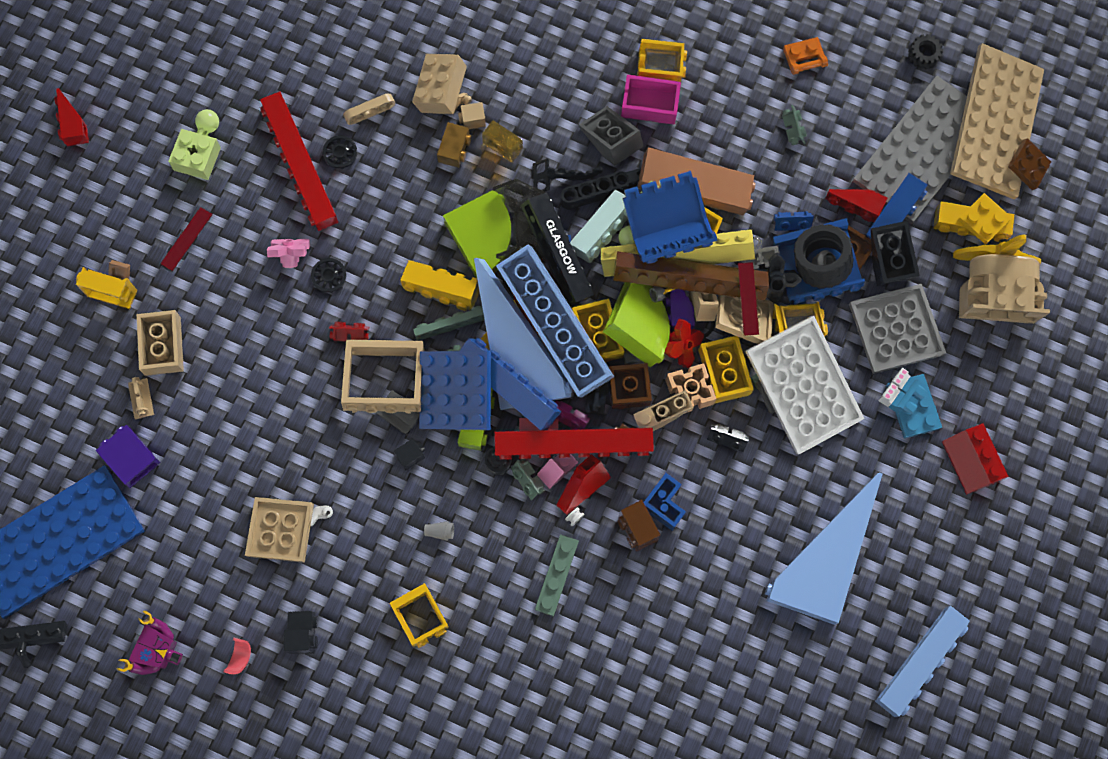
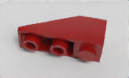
M57 88V96L54 97V100L58 107L56 118L60 124V129H58L59 139L63 140L66 146L89 143L87 125L61 90Z
M829 189L825 199L832 205H839L845 208L847 212L861 216L865 221L875 222L888 197L873 190Z
M591 454L590 457L586 458L576 467L556 505L566 515L611 478L602 462Z

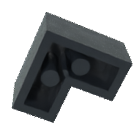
M313 611L288 612L287 630H284V652L289 654H314L315 649L318 648V637L315 636V628H318V616H315Z

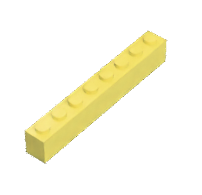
M752 230L716 234L718 241H714L713 245L708 247L697 246L694 247L695 250L687 253L680 251L670 259L707 264L755 259ZM635 244L601 248V263L604 277L614 276L617 251L638 254Z

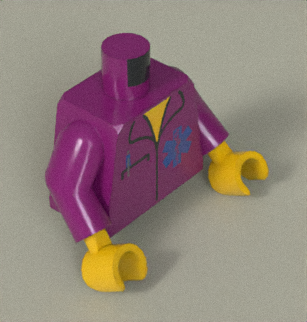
M142 611L148 615L146 620L138 618L142 624H145L129 660H118L124 661L125 667L123 669H116L121 672L128 670L131 673L146 675L156 673L160 668L165 669L168 662L179 665L183 654L174 651L177 642L173 640L174 634L168 625L156 617L152 618L148 611Z

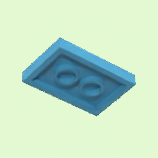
M924 374L913 376L915 380L922 381L920 386L927 391L921 401L913 396L909 399L917 405L913 414L908 415L902 411L899 413L895 412L904 439L943 428Z

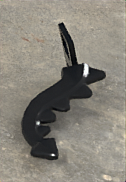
M548 158L533 163L534 194L550 190V179L585 180L603 173V167L594 168L592 171H586V173L582 171L576 173L575 170L567 171L565 168L553 169L549 167ZM545 162V171L537 174V166ZM546 180L545 189L538 191V182Z

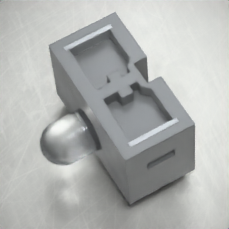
M754 236L755 259L739 261V263L753 262L754 269H758L759 264H762V267H769L768 259L775 253H779L778 246L763 248L761 238Z

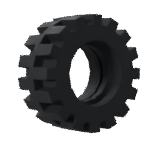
M922 34L912 42L908 51V58H910L911 63L914 62L913 65L915 67L918 65L919 69H922V67H924V70L929 67L931 69L939 62L943 53L942 43L939 44V39H935L936 36L930 37V34H926V36ZM919 48H928L932 52V56H924L920 53Z

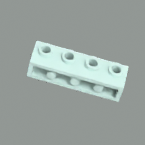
M614 190L572 239L570 244L578 257L591 263L594 258L599 256L601 248L609 244L616 232L621 230L623 224L628 219L622 198L626 197L624 194Z

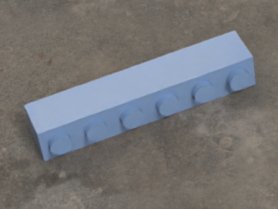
M952 606L944 608L875 702L894 717L904 716L910 708L908 704L911 700H916L921 694L922 690L920 688L924 683L928 684L933 678L932 672L934 669L939 668L944 663L945 658L943 657L947 652L950 653L957 645L955 642L959 636L962 637L967 632V625L970 621Z

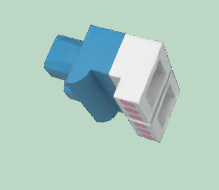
M902 368L885 390L879 402L897 413L902 411L912 415L917 405L909 399L913 396L921 401L927 391L920 386L922 381L915 380L908 374L907 370Z

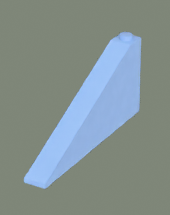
M475 258L474 262L490 351H495L500 355L499 359L512 365L515 368V373L525 376L529 380V385L539 388L543 392L542 396L547 400L555 401L572 397L573 388L550 351L484 259ZM498 394L500 410L515 409Z
M882 473L875 475L776 577L772 584H768L765 595H768L766 601L834 625L839 623Z

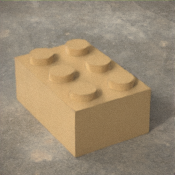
M426 54L412 101L421 113L454 114L467 68L459 55Z
M176 310L136 314L139 370L145 376L183 372L181 317Z

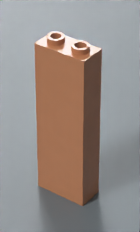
M649 147L644 153L638 182L639 189H641V185L647 184L650 181H656L657 185L661 187L659 180L675 176L676 182H679L678 174L691 171L692 176L697 177L704 206L739 215H744L747 210L751 209L753 200L750 198L751 193L755 189L754 175Z

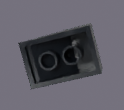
M908 221L870 229L872 263L877 286L920 276Z

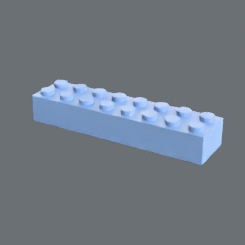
M529 244L496 265L578 397H584L614 377L540 258Z

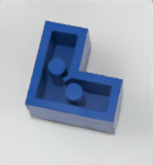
M665 473L643 503L651 516L673 531L686 511L671 501L682 484Z

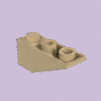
M685 390L633 415L639 428H653V431L693 409V405Z

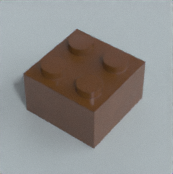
M648 363L609 366L610 371L614 375L609 380L612 409L650 406L652 397Z
M642 500L620 511L617 522L620 529L626 531L628 535L626 539L631 549L635 548L637 552L658 541L660 533Z

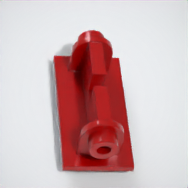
M334 322V325L329 326V329H333V331H330V339L334 341L348 340V334H351V340H369V333H365V330H369L370 327L365 326V323H353V326L346 325V322Z

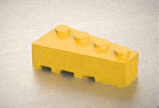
M408 260L400 280L402 287L409 292L417 291L426 298L431 299L433 297L439 299V302L449 305V303L456 305L458 309L463 311H471L480 292L477 278L472 277L471 280L464 278L463 274L459 273L453 276L447 270L441 268L434 271L433 267L410 260Z

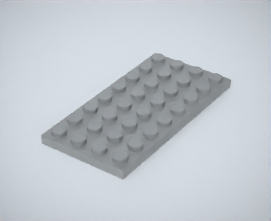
M936 76L854 177L852 182L863 190H873L888 197L885 205L890 201L908 173L928 184L925 189L928 191L922 201L918 199L914 204L917 207L911 216L907 215L905 217L906 221L913 224L951 175L950 172L967 96L939 76Z

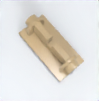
M132 378V382H129L128 386L134 418L139 419L154 415L148 379Z

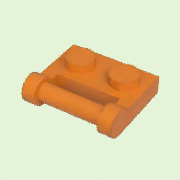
M818 37L784 45L783 50L793 75L799 74L800 71L828 66V59L824 55ZM816 57L818 58V60H814V61H810V62H806V63H802V64H797V63H796V62H800V61H804V60H808V59H812V58H816Z

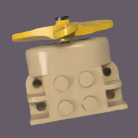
M1019 235L1010 240L1001 239L997 245L966 247L953 252V258L970 261L969 280L960 287L959 318L1034 324L1050 313V309H1044V300L1047 299V293H1044V287L1039 282L1041 259L1018 250L1025 244L1026 235Z

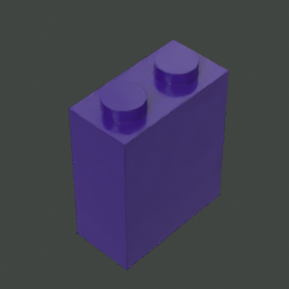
M128 425L118 428L110 439L102 441L99 444V448L95 450L129 488L134 486L161 463Z

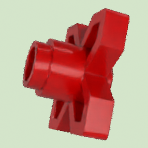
M678 319L674 328L675 332L670 333L664 354L670 358H678L680 365L690 368L694 361L693 348L701 345L704 334L696 329L691 330V324L686 320Z

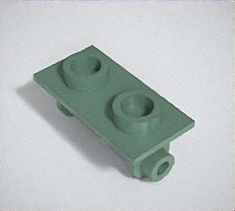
M791 105L792 110L786 109L782 114L785 127L792 126V128L786 130L788 141L791 145H797L800 140L806 144L804 137H807L804 126L801 127L800 124L802 120L800 110H796Z
M525 459L517 460L511 467L512 474L520 482L524 493L532 501L538 494L541 495L545 492V486L538 476L531 478L535 471L529 461Z

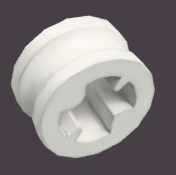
M578 507L565 519L571 522V526H574L585 515L579 512L580 509Z

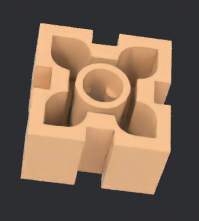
M704 363L690 367L688 373L685 374L683 370L667 374L666 383L670 394L675 393L676 395L686 390L693 407L698 405L699 409L714 405L716 401L712 385H706L709 376ZM690 387L691 390L694 389V392L688 391L687 388Z

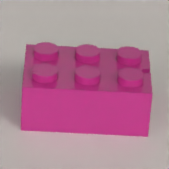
M627 75L621 117L675 125L681 82Z

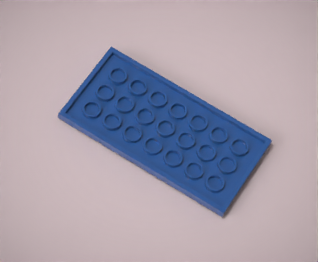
M102 466L0 529V616L3 619H6L145 532L107 466Z

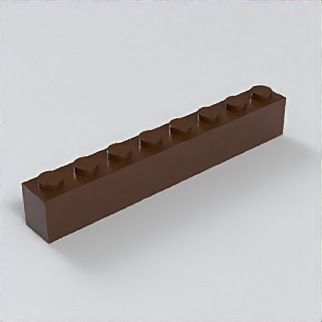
M617 251L613 281L741 298L739 271L736 267L663 257L657 258L658 261L647 264L641 261L639 254ZM754 270L756 300L765 301L769 288L768 272Z

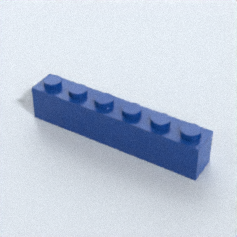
M468 338L460 351L490 350L485 347L486 343L479 338ZM491 350V388L538 429L548 430L561 413L557 408L558 405L553 400H547L542 396L543 392L539 388L529 385V380L525 376L515 373V368L512 365L499 359L500 355Z

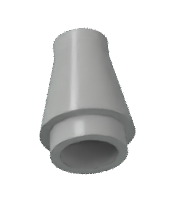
M449 521L425 524L424 535L448 541V539H453L454 524L449 523Z

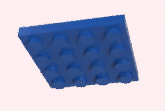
M420 351L422 377L419 429L491 430V351Z

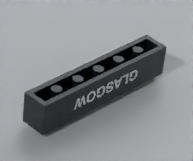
M547 193L529 198L521 207L560 292L570 307L586 301L594 295L592 287L588 283L584 269L580 265L576 252L569 242V237L563 229L560 217L553 207L552 200Z

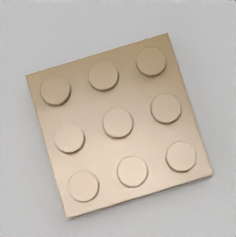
M724 295L718 296L719 307L715 328L756 344L771 338L773 302L766 299L765 301L756 300L759 335L744 336L741 298Z
M255 497L245 556L305 563L314 504L312 502Z

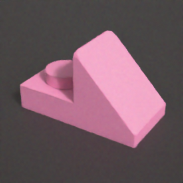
M558 454L554 459L551 458L538 472L537 476L549 489L578 465V461L571 454V458H559Z

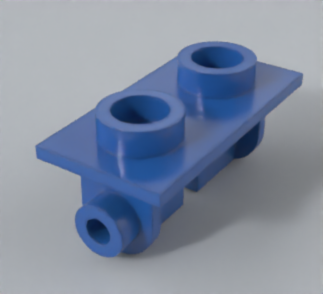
M808 211L794 212V216H791L790 212H777V214H774V221H776L774 231L812 227L814 215L808 213Z

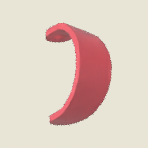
M233 638L235 641L234 651L227 668L223 671L224 673L238 674L244 670L251 655V647L247 641Z

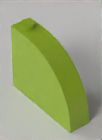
M496 189L443 215L447 229L476 278L475 258L484 259L495 274L498 270L496 265L506 259L510 250L512 237L510 216L505 206L504 196L502 193L498 194Z
M625 282L603 333L642 362L648 363L649 367H652L656 363H661L665 358L664 352L670 336L668 314L662 300L656 303L652 301L649 293L650 288H653L652 286Z

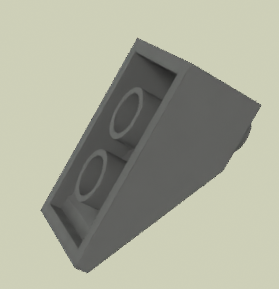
M608 106L579 124V128L597 150L614 166L644 147L640 130Z

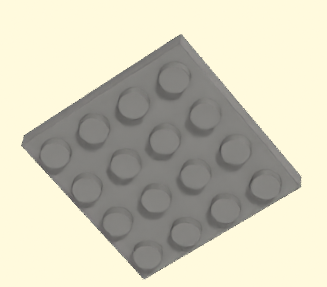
M922 284L849 303L873 374L946 354Z

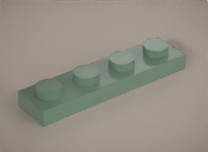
M476 306L469 312H457L453 314V317L446 319L442 317L436 319L434 323L419 324L413 329L416 341L485 320L483 308Z
M560 534L535 611L554 617L579 540Z

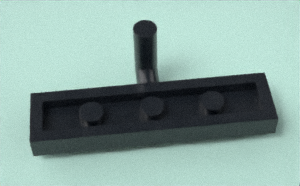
M65 621L2 628L0 629V650L17 648V656L23 667L29 668L31 662L26 654V647L65 642L67 624Z

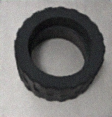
M829 224L812 226L803 231L797 238L794 245L796 269L806 284L821 289L832 288L841 284L851 274L853 268L852 244L847 233L842 231L841 228ZM820 248H832L841 254L835 262L829 265H815L807 260L810 253Z

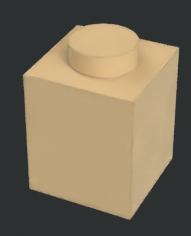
M482 102L461 105V112L458 113L460 124L463 123L464 127L469 129L486 127Z

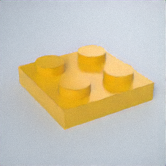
M984 193L959 217L958 221L986 245L1012 217Z

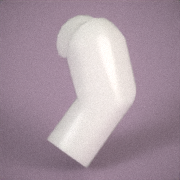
M329 506L315 507L312 513L311 527L318 519L330 518L333 514L332 508Z

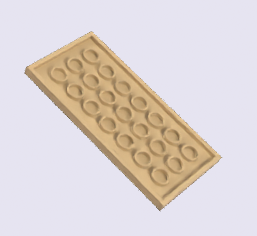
M983 43L978 46L950 172L951 175L1011 199L1018 198L1022 180L1008 166L1022 140L1027 138L1030 140L1044 74L1043 68Z

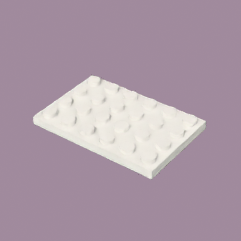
M814 316L745 351L796 454L799 455L864 419Z

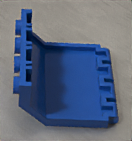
M691 171L678 174L679 182H676L675 176L659 180L661 186L659 188L656 181L641 185V193H639L638 187L624 190L626 197L622 198L632 237L642 262L647 264L658 261L657 258L663 256L671 258L676 256L677 252H691L695 250L694 247H708L713 245L714 241H718L716 233L712 231L706 216L697 177H693Z

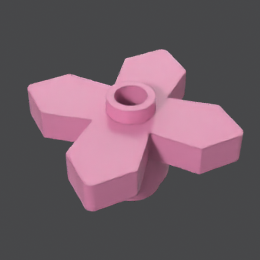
M310 239L272 240L271 246L267 248V257H280V263H282L284 268L297 267L299 257L306 256L307 249L310 248Z

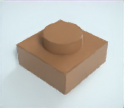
M112 260L109 263L108 275L121 280L129 279L130 265Z

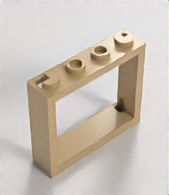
M346 340L341 398L343 411H352V413L357 411H366L368 413L385 411L387 413L406 412L409 414L411 412H421L422 365L420 364V351H424L423 341ZM352 355L416 356L414 398L349 397Z

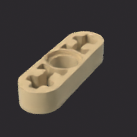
M384 94L348 109L344 112L343 116L348 125L356 124L394 107L395 101L391 94Z

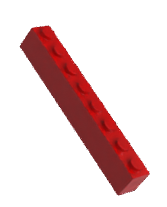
M281 91L260 99L262 106L259 108L263 117H268L269 122H266L270 133L274 132L276 135L273 138L276 147H281L283 151L280 153L284 164L288 162L290 167L287 169L291 179L295 178L296 184H294L298 195L302 194L304 198L301 200L304 210H309L311 214L308 216L311 226H316L317 230L320 231L339 223Z
M653 428L495 432V456H500V460L511 459V455H519V459H531V455H539V458H551V454H559V458H571L570 454H578V457H590V453H598V457H610V453H618V456H630V452H637V456H649V452L654 451Z

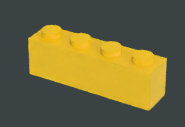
M941 201L935 210L933 229H939L941 232H956L962 236H975L958 221L959 217L970 206ZM1007 213L1012 219L992 238L994 241L999 242L1001 239H1009L1012 236L1015 214Z

